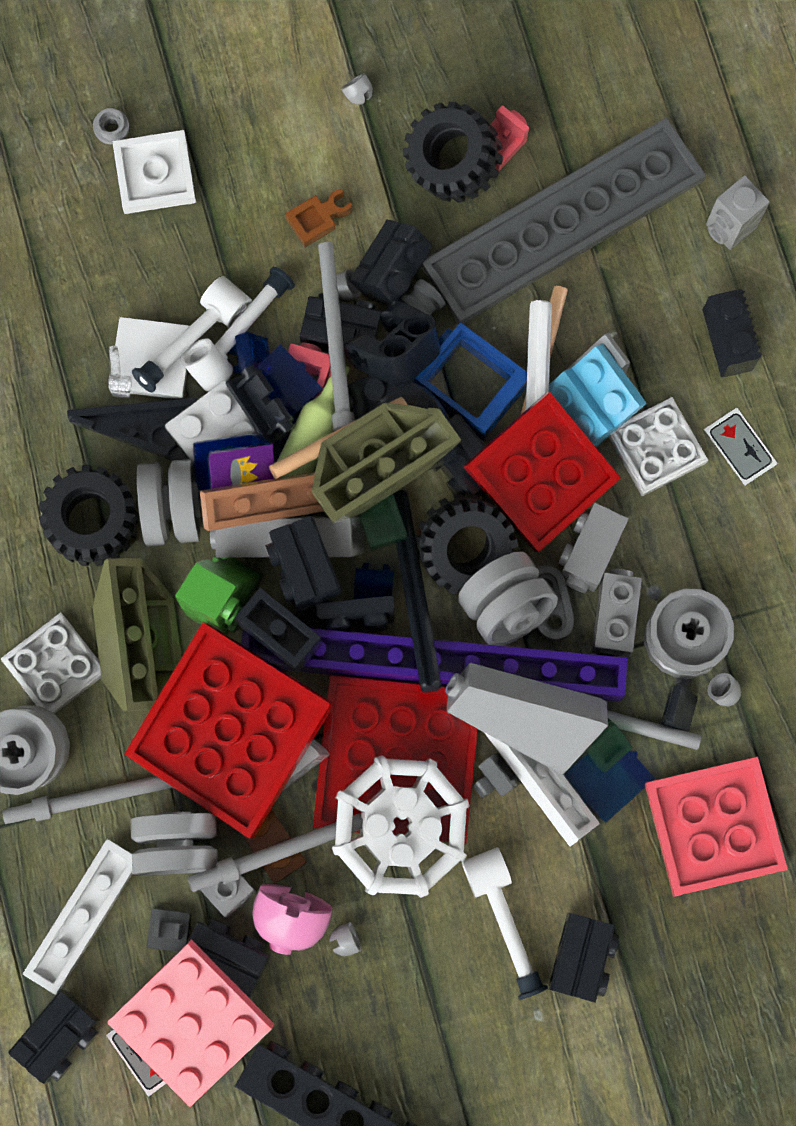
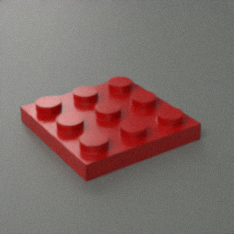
M550 392L542 395L463 466L534 552H540L621 479Z

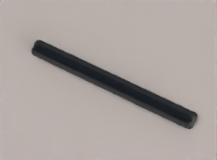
M399 490L388 496L419 683L421 690L428 693L438 691L442 685L408 493L405 490Z

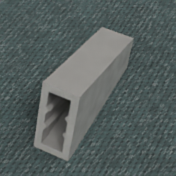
M356 515L334 524L328 516H313L329 557H352L365 553L364 515ZM308 516L288 517L210 531L211 548L216 549V558L269 557L265 547L266 544L272 543L269 532Z
M469 663L461 674H454L445 690V693L448 695V713L561 775L572 766L608 726L607 701L601 698Z

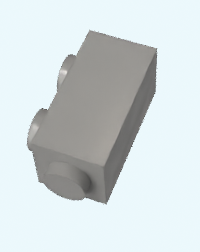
M744 175L717 198L706 223L709 234L717 243L724 244L731 250L758 227L770 201Z
M594 503L590 513L584 511L580 515L574 531L580 533L575 546L567 543L558 564L564 566L562 575L567 580V586L582 593H586L587 589L595 592L629 518Z
M611 569L610 573L603 574L599 586L591 653L629 658L633 653L642 578L633 577L632 571Z

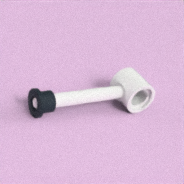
M277 267L270 269L271 275L263 283V290L215 345L210 339H201L193 343L184 352L181 363L205 391H211L221 382L228 381L232 375L233 367L228 362L226 354L275 297L280 298L287 289L292 290L294 288L293 280L283 270Z
M225 276L216 279L205 291L200 301V304L206 308V311L153 362L147 361L141 368H134L132 375L146 391L153 393L156 390V384L164 377L163 372L216 321L222 322L230 328L250 305L252 299Z
M496 847L464 860L462 865L475 898L487 894L519 976L516 979L521 992L518 995L519 1000L547 990L548 986L547 984H542L538 971L534 972L502 892L501 888L512 884L499 848Z

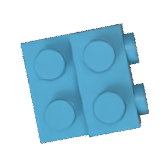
M604 344L595 346L574 367L563 371L549 384V392L595 447L599 446L647 404Z

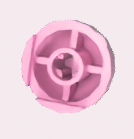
M263 884L260 886L259 892L255 897L252 915L255 929L264 940L270 943L269 948L274 952L290 955L292 950L299 951L313 947L324 936L329 926L332 906L323 899L305 892V898L291 894L289 892L292 887Z

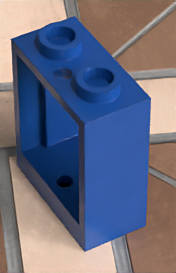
M460 322L453 331L448 328L439 338L440 354L414 379V382L429 390L441 403L448 415L453 417L459 413L476 435L484 441L527 388V372ZM460 346L507 380L478 418L430 383Z

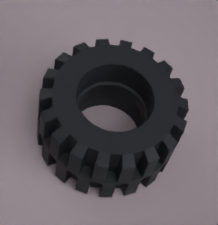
M449 101L448 107L443 103H438L434 105L435 111L433 112L425 109L421 112L423 118L419 122L414 119L410 126L414 128L412 134L406 133L404 139L409 144V147L403 148V156L409 160L405 163L407 171L412 174V178L416 183L435 197L438 196L444 201L450 202L452 198L459 203L465 202L466 195L471 199L479 197L477 191L480 188L487 191L491 187L488 183L491 177L497 178L499 171L495 169L496 164L502 165L503 156L497 151L503 149L502 142L496 137L498 135L497 131L483 116L466 104L461 106L457 102ZM467 136L468 149L463 160L453 168L441 170L439 167V155L443 146L454 137Z
M82 465V471L78 472L72 467L66 470L68 476L63 479L58 474L52 479L56 485L53 488L46 487L43 492L46 500L40 501L39 510L42 512L39 521L44 529L43 533L47 540L65 559L72 563L74 560L78 561L82 566H89V562H94L96 566H101L104 564L105 559H118L117 553L121 549L126 552L130 548L129 540L130 538L135 539L138 532L135 525L139 523V515L136 511L137 505L126 484H123L120 477L115 473L109 474L106 468L99 466L97 470H93L90 465ZM98 498L109 504V519L99 531L83 535L75 533L70 529V514L73 508L81 501Z
M458 494L453 495V501L449 502L446 498L438 501L441 507L437 510L431 507L426 512L429 518L427 521L421 520L419 528L422 532L421 535H416V543L420 549L418 550L419 559L423 563L424 568L440 587L444 586L448 592L455 595L457 591H461L464 584L476 572L499 557L513 553V548L518 547L517 538L512 534L514 529L506 517L486 499L483 501L478 496L469 494V498ZM468 526L482 528L486 536L485 545L482 552L475 559L466 563H456L448 559L447 546L449 540L458 530Z

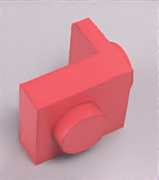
M504 106L497 110L496 118L491 123L497 131L498 135L496 137L502 142L503 149L497 151L503 156L502 165L496 164L495 169L498 171L527 142L529 131L525 118L517 111H509Z
M301 343L300 346L290 344L286 356L288 368L319 376L315 388L316 397H318L322 393L329 377H331L329 354L321 352V348L310 343Z

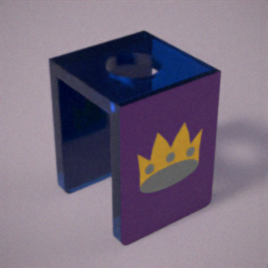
M255 432L193 443L195 481L200 491L274 478L269 468L270 465L274 464L273 444Z

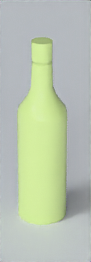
M346 366V375L348 374V372H349V370H350V368L347 367V366ZM332 376L329 377L322 393L303 406L294 425L295 428L291 431L277 461L333 432L332 415L335 413ZM318 458L282 477L314 472Z

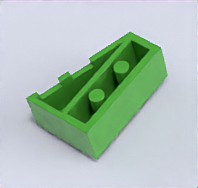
M214 556L212 561L205 559L195 563L175 597L187 617L199 624H202V622L209 623L226 635L229 631L235 633L239 628L235 617L249 600L263 574L234 557L216 558Z

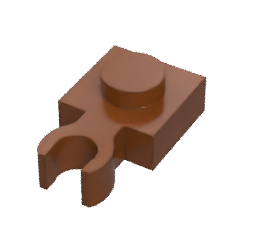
M342 189L332 192L324 203H321L315 195L285 213L286 220L304 247L334 231L336 228L332 220L333 218L345 217L352 212L351 202L344 207L335 205L337 200L344 197Z

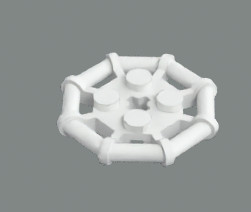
M383 755L374 758V763L345 790L338 791L335 797L338 799L335 845L332 846L334 855H339L366 887L365 892L368 894H414L422 898L429 894L428 890L459 861L464 862L467 856L464 853L466 811L470 807L468 799L461 797L437 768V762L430 758L427 761L385 759ZM391 775L418 776L412 788L395 787L390 778ZM380 780L382 789L366 804L358 800L365 791L376 781ZM428 782L446 801V805L437 808L423 792ZM353 808L361 811L363 824L362 829H360V836L351 839ZM451 814L448 846L439 841V836L442 832L440 821L442 816ZM394 818L408 819L409 824L407 828L409 831L406 835L399 833L395 836L392 831L396 827L393 822ZM364 845L377 860L373 871L354 850L355 848ZM434 849L444 853L423 875L421 874L418 864ZM388 866L408 867L411 878L384 877V873Z

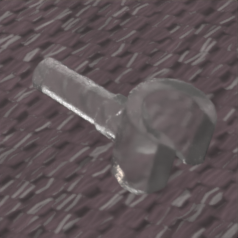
M111 346L109 347L111 374L108 379L110 392L115 397L129 398L132 378L131 376L121 375L118 347Z

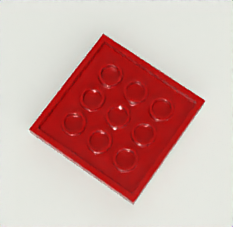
M202 622L124 755L246 837L254 838L334 704L211 624Z
M330 675L327 700L332 702L334 706L325 719L322 746L330 755L321 761L319 766L313 829H319L337 822L338 799L335 797L338 791L345 790L374 763V758L381 755L385 759L427 761L430 758L436 761L440 772L463 799H468L470 805L478 729L447 712L448 695L445 693L446 687H441L438 691L426 693L421 690L419 684ZM390 776L393 786L411 788L418 777ZM380 780L376 781L358 800L366 804L382 789ZM428 782L423 792L437 808L446 805V801ZM470 807L466 811L464 845L467 843ZM353 808V816L361 813V811ZM451 814L441 817L442 832L439 836L440 842L449 843ZM394 818L393 822L396 827L392 831L395 836L399 833L406 835L409 831L407 828L409 824L408 819Z

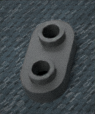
M540 566L538 567V579L543 578L552 585L558 600L552 613L536 629L544 639L560 641L570 634L574 626V615L565 579L562 573L555 567ZM550 617H557L561 621V627L552 629L548 626L547 620Z

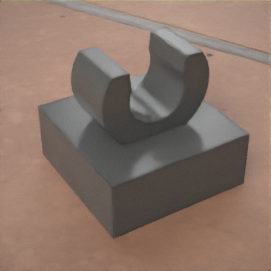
M496 753L478 766L485 776L475 783L473 788L481 798L487 796L495 789L503 797L522 782L501 755Z
M152 909L146 948L179 952L188 943L192 913Z

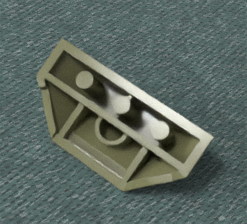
M383 403L321 443L312 494L333 524L362 514L424 474L458 445L461 439L440 409H425L409 405Z
M142 558L106 559L92 606L101 679L123 711L151 710L181 659L174 598L161 581L148 569V565Z

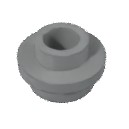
M107 108L99 112L95 117L93 130L95 136L101 142L113 144L112 141L123 140L127 137L129 122L126 115L120 110ZM109 124H116L118 126L113 132L105 130Z

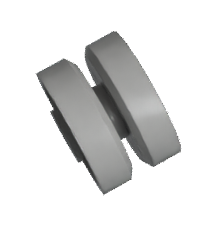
M192 459L173 460L168 468V485H166L163 469L158 462L138 464V506L146 547L166 545L170 537V521L173 524L175 537L180 543L199 542L201 501L198 484L195 481Z
M513 552L499 557L476 572L464 584L459 593L458 602L471 619L477 620V630L487 644L503 646L520 639L538 627L552 613L557 605L558 597L548 582L543 578L538 579L539 570L525 552Z
M685 588L669 594L650 614L644 628V646L650 660L660 671L675 678L692 679L708 673L728 654L734 640V622L728 608L717 596L702 589ZM687 629L691 631L693 639H687V632H682V630Z
M23 705L0 712L1 793L14 795L27 793L49 784L62 773L69 759L70 741L66 727L54 713L43 707ZM20 748L24 749V754L20 751Z
M164 812L151 816L132 818L131 839L138 843L156 844V848L140 849L132 854V874L200 873L216 867L218 850L212 846H193V842L210 840L217 835V816L209 813Z

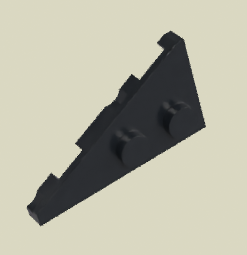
M186 398L67 410V417L72 424L168 460L189 459V457L170 435L165 425L198 399Z

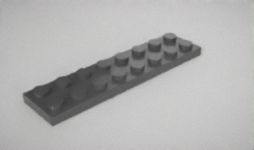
M665 118L428 257L421 264V267L435 289L443 297L446 306L457 323L461 322L464 324L702 183L706 175L669 120Z

